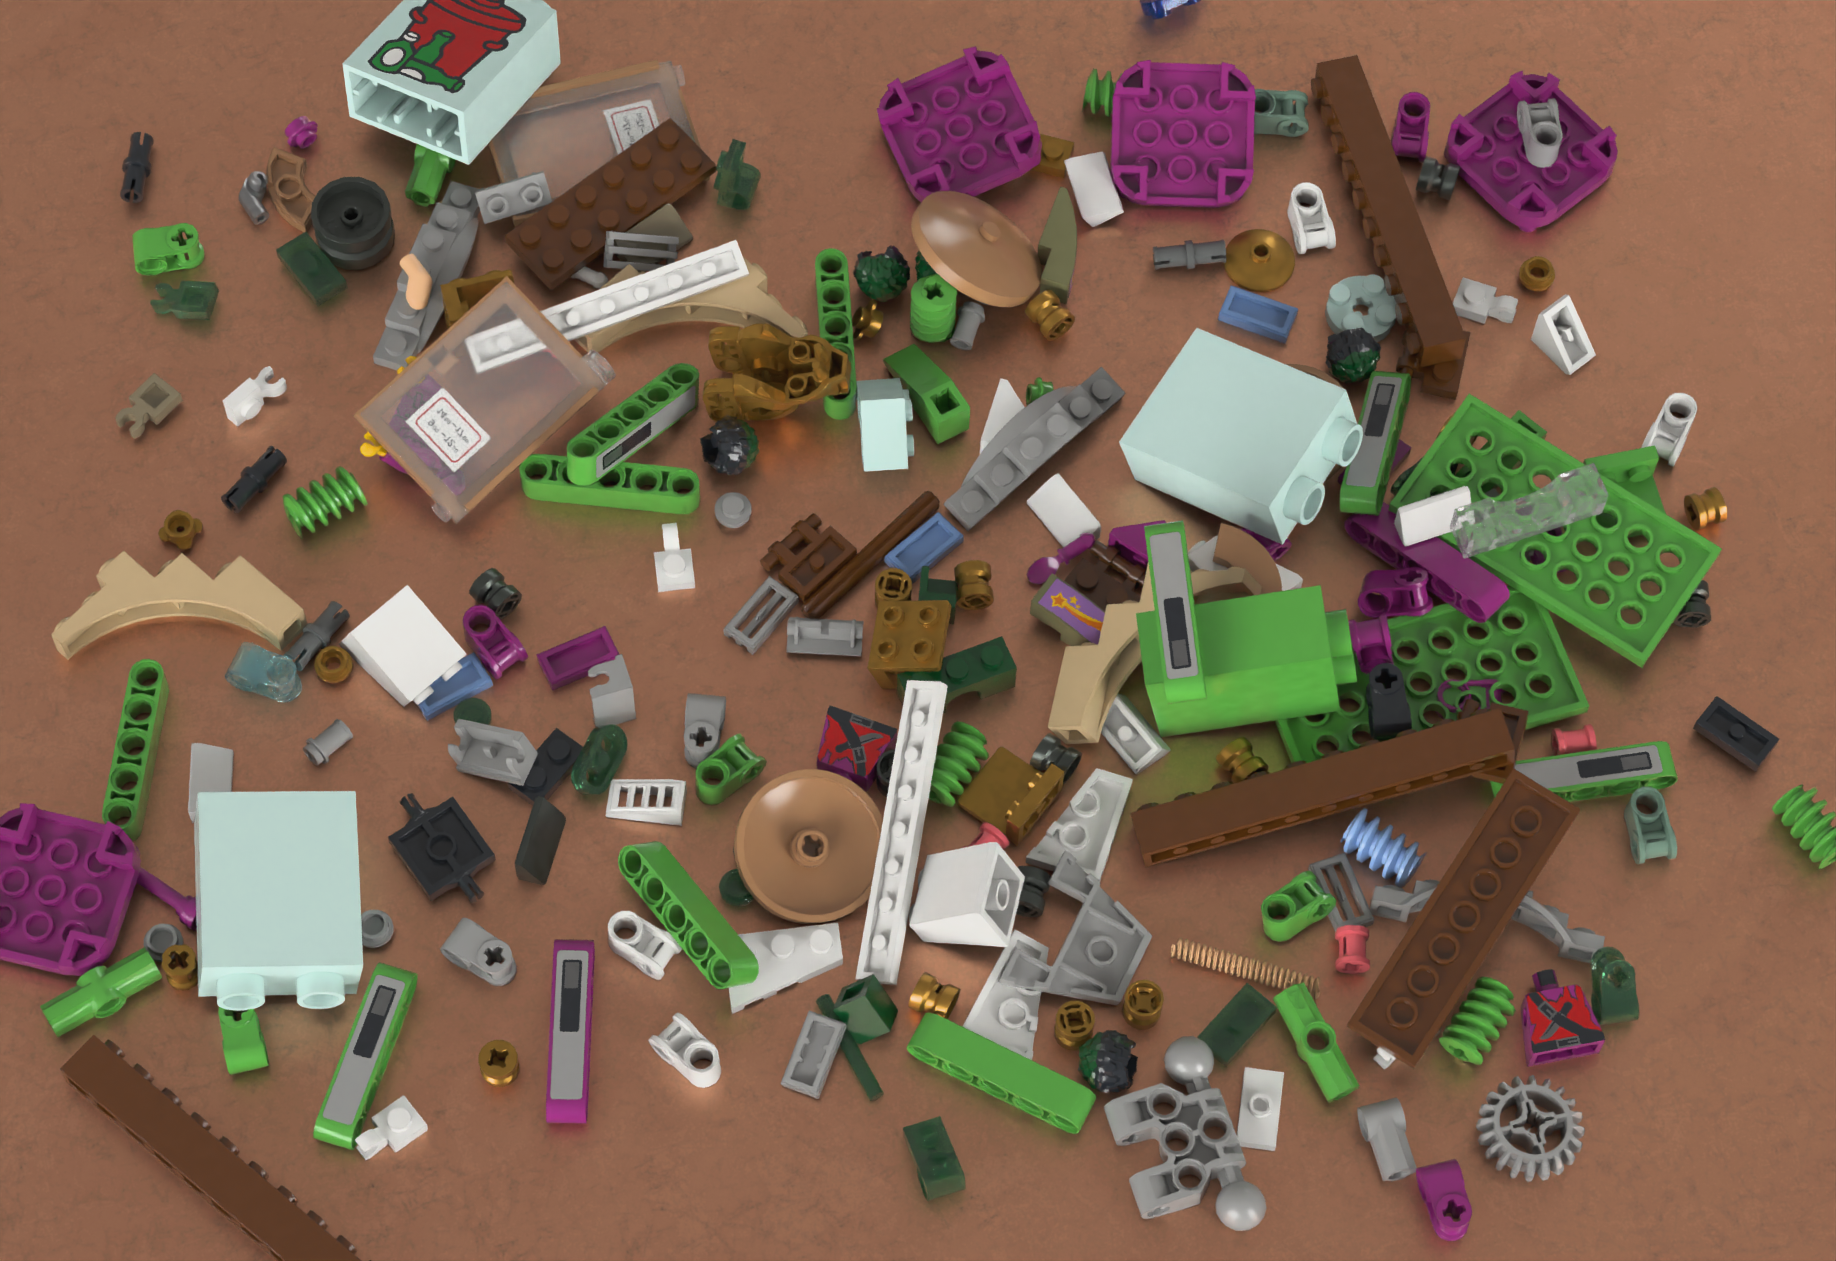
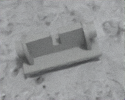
M544 171L533 172L528 176L475 191L476 201L484 224L539 208L552 202Z
M789 617L787 623V653L862 655L863 621Z

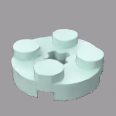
M1375 274L1352 276L1341 280L1331 287L1325 316L1330 329L1336 335L1347 329L1364 328L1367 333L1372 334L1376 342H1379L1390 333L1391 328L1395 324L1396 301L1394 296L1387 294L1384 280L1380 276ZM1356 305H1365L1369 308L1368 315L1363 316L1360 311L1354 312L1353 309L1356 308Z

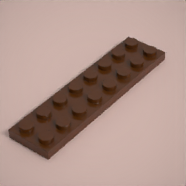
M1513 769L1351 1017L1347 1027L1415 1069L1581 809L1516 769Z

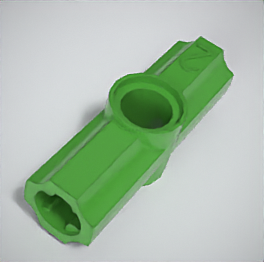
M417 144L414 154L415 165L405 189L406 198L412 200L416 205L424 207L435 204L445 175L452 172L456 159Z
M143 947L108 968L106 966H98L87 971L78 979L75 987L46 1002L40 1008L57 1037H60L93 1017L105 1018L114 1014L124 1006L126 998L157 982L162 976L151 955Z
M1304 982L1295 984L1274 996L1273 1001L1296 1042L1298 1056L1308 1064L1327 1102L1337 1101L1357 1090L1360 1085L1336 1043L1335 1031L1330 1024L1324 1021ZM1311 1035L1319 1036L1325 1042V1048L1321 1050L1311 1048L1307 1043V1037Z

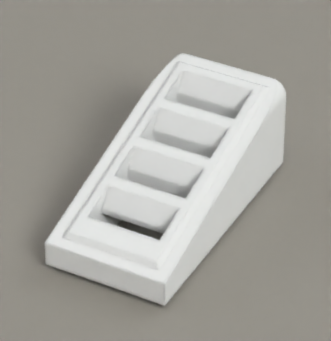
M611 779L606 817L682 826L687 794L686 781L673 779ZM620 791L628 792L626 807H618ZM636 793L642 794L641 807H633ZM650 795H657L656 807H649ZM665 796L672 797L671 807H664Z

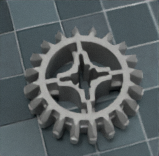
M1534 1075L1529 1076L1526 1085H1524L1519 1076L1513 1078L1511 1087L1503 1081L1498 1085V1093L1489 1092L1486 1097L1488 1104H1482L1479 1114L1483 1118L1478 1120L1476 1128L1484 1133L1479 1136V1145L1490 1146L1485 1152L1486 1159H1492L1496 1156L1499 1158L1496 1164L1497 1171L1502 1170L1505 1165L1512 1168L1510 1171L1511 1179L1516 1178L1519 1171L1524 1172L1527 1182L1533 1180L1535 1172H1537L1542 1181L1548 1180L1550 1170L1556 1175H1560L1564 1170L1563 1164L1572 1165L1576 1158L1573 1153L1580 1152L1583 1144L1579 1138L1583 1137L1585 1127L1578 1125L1583 1118L1582 1112L1571 1111L1576 1104L1575 1098L1562 1099L1565 1092L1564 1086L1557 1088L1555 1092L1549 1089L1551 1086L1550 1078L1545 1079L1542 1086L1537 1085ZM1516 1104V1120L1510 1121L1508 1126L1501 1127L1500 1114L1508 1107ZM1535 1105L1543 1107L1548 1112L1538 1110ZM1525 1122L1526 1124H1531V1128H1537L1536 1134L1529 1132L1530 1128L1528 1130L1524 1129ZM1555 1130H1560V1144L1552 1151L1545 1153V1137L1550 1136ZM1511 1144L1522 1146L1527 1153L1516 1149Z

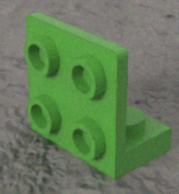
M1655 445L1584 459L1583 464L1665 513L1653 478V473L1659 460ZM1603 513L1596 516L1597 523L1604 528H1611L1616 525L1615 519L1609 514ZM1632 533V534H1630V535L1628 536V538H1629V537H1634V536H1639V535H1642V534Z

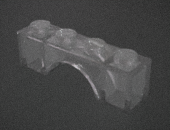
M1595 463L1561 473L1548 485L1518 499L1500 502L1494 501L1489 497L1456 508L1450 523V529L1465 559L1603 512L1609 494Z

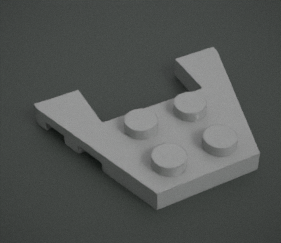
M1065 850L1048 884L1081 901L1083 904L1052 967L1016 948L998 982L1003 985L1117 1006L1126 992L1152 935L1118 900L1115 902L1100 887L1101 883L1091 873L1088 875L1075 862L1077 859Z

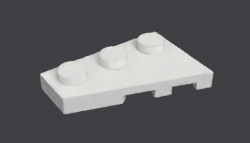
M1014 929L1008 947H1004L962 1027L1032 1060L1042 992L1003 985L998 981L1016 948L1047 964L1049 948Z

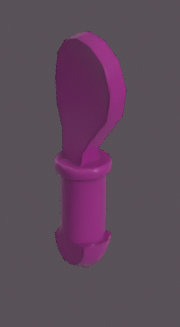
M1088 532L1079 535L1080 537L1062 549H1057V556L1042 557L1034 561L1026 574L1028 580L1032 584L1045 583L1051 574H1056L1061 563L1065 562L1068 565L1069 561L1085 550H1090L1095 544V536Z

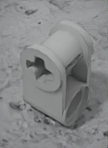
M1555 98L1548 99L1547 103L1527 104L1526 101H1519L1517 121L1519 130L1522 133L1526 157L1534 166L1549 167L1557 160L1563 135L1559 121L1557 101Z
M688 693L684 752L686 761L694 768H697L701 761L719 749L721 730L724 728L726 696Z
M468 918L461 919L440 948L441 953L452 963L465 970H469L494 986H503L510 983L517 973V965L512 957L509 945L488 933L484 928Z

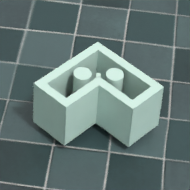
M900 378L856 381L864 472L908 469V457L914 456L913 434H906V422L913 421L909 389H902Z

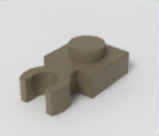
M154 373L129 396L130 404L133 407L122 409L115 419L120 428L128 421H135V424L129 428L131 436L135 439L143 434L145 423L149 419L158 425L183 401L181 393Z

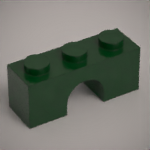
M1001 636L944 657L940 671H905L897 674V695L903 706L907 680L941 681L948 686L943 713H946L948 703L961 694L977 691L981 700L1014 688L1017 667Z

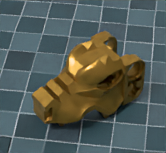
M756 323L740 329V326L716 327L709 333L708 348L714 365L721 371L733 373L732 378H715L704 383L703 402L709 417L715 422L721 420L726 415L735 416L744 422L745 420L778 419L791 414L800 404L808 401H816L830 395L849 393L851 362H849L848 354L836 349L827 340L811 334L802 338L791 337L770 324Z

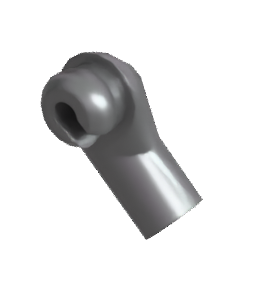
M260 171L252 172L245 179L238 198L240 204L256 225L264 223L269 218L268 211L261 203L267 189L268 178Z

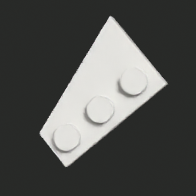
M1096 768L1072 798L1069 806L1059 819L1054 821L1046 831V835L1040 843L1026 856L1025 863L1054 872L1062 854L1066 850L1077 859L1075 862L1088 875L1091 873L1100 882L1133 779Z
M838 923L739 934V937L755 955L759 965V973L753 983L729 988L731 1012L734 1014L743 1010L747 1004L761 998L765 1000L776 995L778 990L796 982H805L842 965L843 955Z

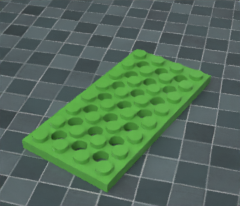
M1468 394L1393 498L1388 509L1397 514L1399 507L1429 498L1436 491L1447 492L1462 486H1468L1472 511L1477 512L1481 516L1482 521L1477 525H1470L1437 537L1497 576L1503 582L1641 668L1649 659L1722 550V548L1471 394ZM1475 436L1484 437L1488 440L1490 447L1485 450H1477L1471 445L1470 439ZM1507 455L1515 456L1521 462V466L1517 469H1508L1502 464L1501 459ZM1454 464H1463L1468 467L1470 474L1464 478L1456 477L1451 473L1450 467ZM1536 475H1545L1551 479L1553 485L1550 488L1541 489L1533 483L1532 478ZM1486 483H1494L1499 486L1502 493L1497 497H1489L1483 493L1481 487ZM1569 494H1576L1583 499L1584 505L1580 508H1571L1565 503L1564 497ZM1519 502L1527 503L1531 506L1533 514L1527 517L1519 516L1514 512L1513 505ZM1603 513L1609 514L1615 519L1616 525L1611 528H1604L1597 523L1596 516ZM1549 522H1557L1563 526L1565 533L1561 536H1552L1546 532L1544 526ZM1499 530L1507 531L1512 535L1513 542L1507 545L1499 544L1495 541L1493 534ZM1632 533L1642 534L1647 539L1648 544L1642 548L1634 547L1629 543L1628 536ZM1583 541L1590 542L1596 548V553L1592 556H1584L1578 552L1576 545ZM1529 550L1540 551L1544 555L1545 561L1537 565L1532 564L1525 558V553ZM1672 553L1677 556L1680 564L1676 567H1667L1661 562L1660 555ZM1613 561H1620L1627 566L1628 573L1623 576L1614 575L1609 570L1608 564ZM1564 569L1570 570L1576 575L1577 581L1573 584H1564L1557 578V572ZM1644 581L1655 582L1660 588V593L1655 596L1647 595L1641 590L1640 584ZM1594 589L1602 590L1607 594L1609 601L1605 604H1596L1591 601L1588 593ZM1625 609L1635 610L1640 615L1641 621L1637 624H1628L1622 619L1621 612Z
M1508 585L1509 599L1484 623L1473 621L1448 603L1434 606L1431 611L1421 616L1412 617L1405 615L1388 619L1394 665L1399 668L1403 675L1406 699L1411 712L1412 729L1418 732L1432 728L1434 724L1427 722L1423 716L1425 712L1431 710L1439 712L1444 719L1456 721L1458 712L1462 711L1459 703L1464 701L1465 696H1469V694H1471L1472 700L1480 703V709H1484L1486 707L1485 687L1468 686L1470 690L1463 692L1457 689V687L1463 686L1469 680H1499L1489 690L1490 705L1492 702L1529 711L1525 730L1586 713L1589 703L1548 609ZM1509 616L1515 617L1520 620L1522 626L1519 629H1509L1504 626L1502 619ZM1474 626L1481 627L1486 631L1487 636L1480 640L1474 639L1469 636L1467 630ZM1439 636L1446 637L1451 641L1452 646L1445 650L1438 649L1433 645L1432 640ZM1408 646L1416 651L1417 656L1410 660L1403 659L1398 655L1397 650L1400 647ZM1527 648L1535 654L1536 658L1532 661H1523L1517 657L1515 652L1518 649ZM1354 650L1353 656L1357 682L1337 685L1339 702L1347 698L1353 699L1360 706L1357 711L1347 712L1340 707L1341 711L1323 713L1325 718L1320 722L1308 721L1305 716L1275 721L1291 763L1296 761H1306L1308 763L1321 759L1324 754L1319 752L1317 744L1322 741L1332 742L1337 747V750L1347 752L1358 749L1361 745L1355 742L1352 737L1355 732L1365 731L1370 734L1366 699L1369 674L1360 670L1356 653L1354 654ZM1492 658L1500 664L1501 668L1493 672L1487 671L1481 666L1480 662L1483 659ZM1451 668L1461 670L1466 677L1459 682L1452 680L1447 682L1452 688H1448L1443 692L1444 701L1458 708L1456 713L1449 712L1448 708L1437 701L1436 698L1440 685L1446 680H1450L1445 672ZM1421 678L1426 680L1431 688L1427 691L1419 692L1411 687L1410 682L1413 679ZM1534 680H1541L1548 685L1549 691L1543 694L1536 693L1530 688L1529 683ZM1500 688L1508 691L1513 695L1514 701L1509 704L1500 703L1494 697V691ZM1393 738L1374 739V740H1379L1380 742H1382V741H1386V740L1393 739Z

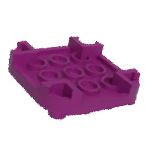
M976 46L963 49L964 56L904 83H901L899 78L887 85L888 90L881 98L879 108H877L883 134L909 190L918 201L922 202L928 195L939 191H955L974 197L1022 176L1040 163L1042 143L1037 121L1034 120L1012 75L1009 63L1002 54L998 56L992 52L979 51Z
M1146 60L1137 62L1125 70L1116 82L1112 98L1110 170L1119 196L1132 203L1149 206L1216 208L1228 206L1240 200L1251 184L1254 173L1253 152L1256 94L1254 85L1251 84L1247 76L1238 70L1235 65L1221 62V64L1159 63Z
M1523 71L1511 75L1506 86L1463 117L1459 114L1451 124L1444 149V156L1447 161L1460 166L1458 175L1500 215L1514 225H1518L1519 229L1524 232H1532L1537 227H1543L1555 221L1602 185L1612 174L1618 154L1615 141L1617 135L1612 128L1608 126L1603 130L1558 88L1560 79L1550 73L1547 74V77L1536 74L1523 75ZM1555 98L1558 104L1559 121L1563 133L1558 157L1555 163L1549 167H1537L1532 165L1526 157L1522 133L1519 130L1517 121L1518 102L1526 101L1527 104L1547 103L1548 99Z
M20 803L19 808L10 810L0 817V960L63 975L81 976L95 967L103 966V963L108 960L115 947L139 876L141 863L138 847L120 826L109 821L106 824L54 813L38 809L35 804Z

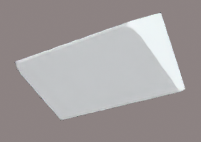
M1103 151L1064 160L1081 216L1088 224L1095 227L1124 212L1106 155Z
M1059 473L1052 476L1027 500L1029 507L1062 547L1080 537L1079 535L1082 533H1092L1095 536V540L1100 538L1101 524Z
M1462 486L1399 507L1394 525L1403 545L1410 546L1470 526L1473 522L1470 490L1468 486Z
M1117 694L1109 709L1101 733L1132 771L1138 775L1164 757L1171 749L1125 695Z
M192 743L188 813L192 823H194L198 792H232L234 751L232 749L203 743Z

